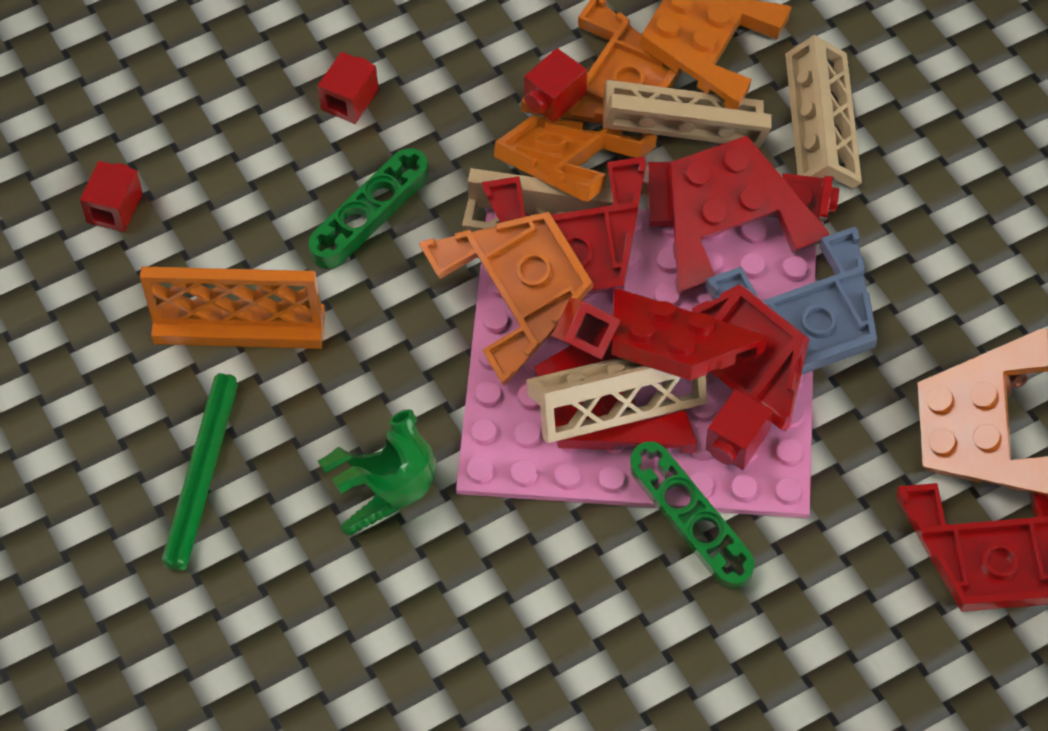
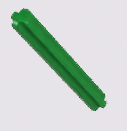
M218 373L213 379L162 557L164 567L170 570L183 571L187 568L238 387L236 377L231 374Z

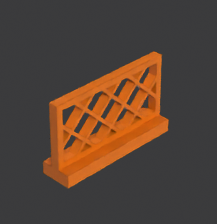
M141 266L140 280L153 322L151 332L153 345L322 349L325 307L320 302L316 271ZM159 283H169L174 286L167 288ZM201 284H213L217 287L211 290ZM244 285H256L260 288L254 291ZM287 286H306V287L297 292V291H295V290H293V289H291V288H289V287H287ZM188 292L198 298L191 300L183 296V294ZM231 293L241 299L235 302L225 296ZM274 294L284 300L276 302L268 297Z

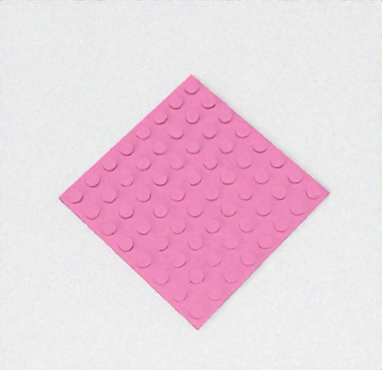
M487 208L485 222H491L497 216L493 209ZM638 209L626 283L623 290L657 301H667L676 307L693 311V307L705 301L715 300L707 292L706 285L678 295L675 284L677 273L676 259H674L673 227H649L647 209ZM764 217L701 240L714 274L718 275L742 267L757 296L762 301L815 282L816 245L792 253L778 218ZM481 262L456 494L657 508L630 472V457L636 447L615 446L614 450L558 448L556 441L547 443L543 439L540 405L528 397L526 379L535 377L534 366L570 346L569 344L550 335L511 381L504 386L502 385L482 349L518 329L520 325ZM615 290L585 295L582 301L613 316ZM813 371L801 375L790 427L785 432L771 422L769 433L744 470L732 464L726 465L717 461L709 451L705 450L708 427L733 392L719 378L708 372L706 375L707 404L684 409L697 441L696 452L680 453V449L666 448L667 451L717 512L809 519ZM680 378L670 393L675 397L692 394V380ZM652 385L641 387L633 398L636 407L647 405L658 389ZM644 455L642 456V466L640 469L644 471L650 468L658 476V484L653 487L658 489L665 479L674 476V474L669 472L667 477L664 478L657 468L659 458L656 456L653 459H649ZM673 487L665 493V500L669 506L678 509L687 506L690 502V495L684 488Z

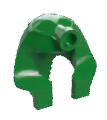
M413 410L400 411L390 418L389 424L392 429L386 431V445L382 451L357 455L337 447L317 461L325 474L345 463L351 466L348 470L332 478L334 485L341 494L361 484H366L375 493L373 499L367 505L362 506L361 510H357L356 514L351 515L350 519H347L341 525V530L346 535H353L356 531H361L363 527H368L369 524H374L377 520H381L383 517H387L417 502L427 493L433 479H435L436 459L429 443L419 434L415 426L417 418Z

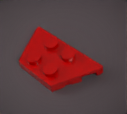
M741 284L721 293L720 297L716 300L705 301L693 307L692 312L708 314L714 319L767 335L764 353L756 356L750 350L736 354L735 364L723 369H714L710 372L733 391L736 389L773 409L771 422L780 430L786 432L790 427L809 337Z
M619 288L614 291L613 316L620 319L621 322L612 338L611 355L691 381L707 375L711 370L723 369L735 364L736 354L750 350L757 356L766 350L767 335L714 319L708 314L695 313L676 307L667 301H657Z

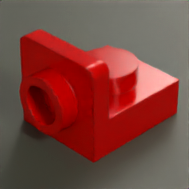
M787 173L782 174V178L819 221L826 222L828 212L836 213L840 188L832 187L833 176L818 178Z

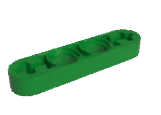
M406 148L395 153L311 234L308 246L312 262L318 267L331 269L341 265L425 184L429 174L426 155L415 148ZM405 166V167L409 168V169L403 174V167ZM417 166V171H414L411 168ZM381 188H387L394 193L393 197L387 201H377L372 197V194ZM354 214L362 215L367 219L364 225L357 228L347 226L344 221L347 217ZM333 243H335V250L333 251L329 248H326L323 251H321L320 249L321 245L330 247Z
M653 441L639 444L632 451L630 457V472L635 481L717 582L730 589L746 585L750 581L755 567L754 558L749 549L666 448ZM644 455L649 459H653L656 456L659 458L657 468L664 478L667 477L669 472L674 474V476L665 479L658 489L653 487L658 484V476L650 468L644 471L640 469L642 466V456ZM673 487L684 488L690 495V502L683 508H673L667 504L665 493ZM700 521L712 522L718 529V537L710 543L699 542L693 535V527ZM725 540L730 543L725 547L724 551L732 561H737L738 559L744 561L741 568L742 575L740 576L734 571L728 575L724 572L726 560L719 551L714 558L709 556V554L717 551Z

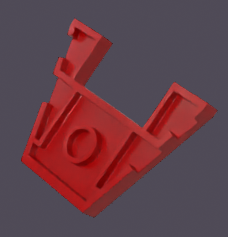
M748 136L675 160L668 165L670 211L674 230L673 255L674 259H676L677 273L675 284L678 295L706 285L707 278L715 276L701 243L703 239L773 214L777 215L792 253L820 244L821 238L829 236L828 230Z
M645 156L607 162L613 205L551 215L593 283V288L586 295L625 288L646 170ZM519 176L482 182L484 193L500 223L526 217Z
M612 340L602 360L570 345L534 366L535 377L619 357L611 355ZM612 394L602 396L591 410V413L597 417L607 415L618 399ZM572 404L554 408L555 427L567 425L578 409ZM685 410L556 441L558 448L614 450L615 446L637 447L644 442L653 441L661 444L664 448L680 449V453H694L697 450V441Z
M938 483L898 486L896 491L897 502L961 612L1048 605L1047 497L1042 494L1029 492L1034 514L1033 518L947 525L945 523Z

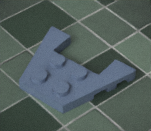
M856 226L821 238L820 249L835 275L763 300L809 337L802 374L875 348L877 335L870 295L866 289L863 257L860 255V238ZM742 267L715 275L706 280L705 288L715 300L720 297L721 293L738 284L745 286L757 296Z

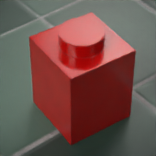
M558 48L524 76V101L534 113L543 114L553 123L587 94V69Z
M341 51L317 85L321 110L356 124L379 91L376 65L371 64L363 57H354Z
M97 162L80 198L87 223L125 233L143 195L137 170L121 163Z
M570 297L551 336L602 360L621 320L585 301Z
M735 389L708 427L705 450L709 451L717 461L726 465L732 464L744 470L770 431L773 409Z

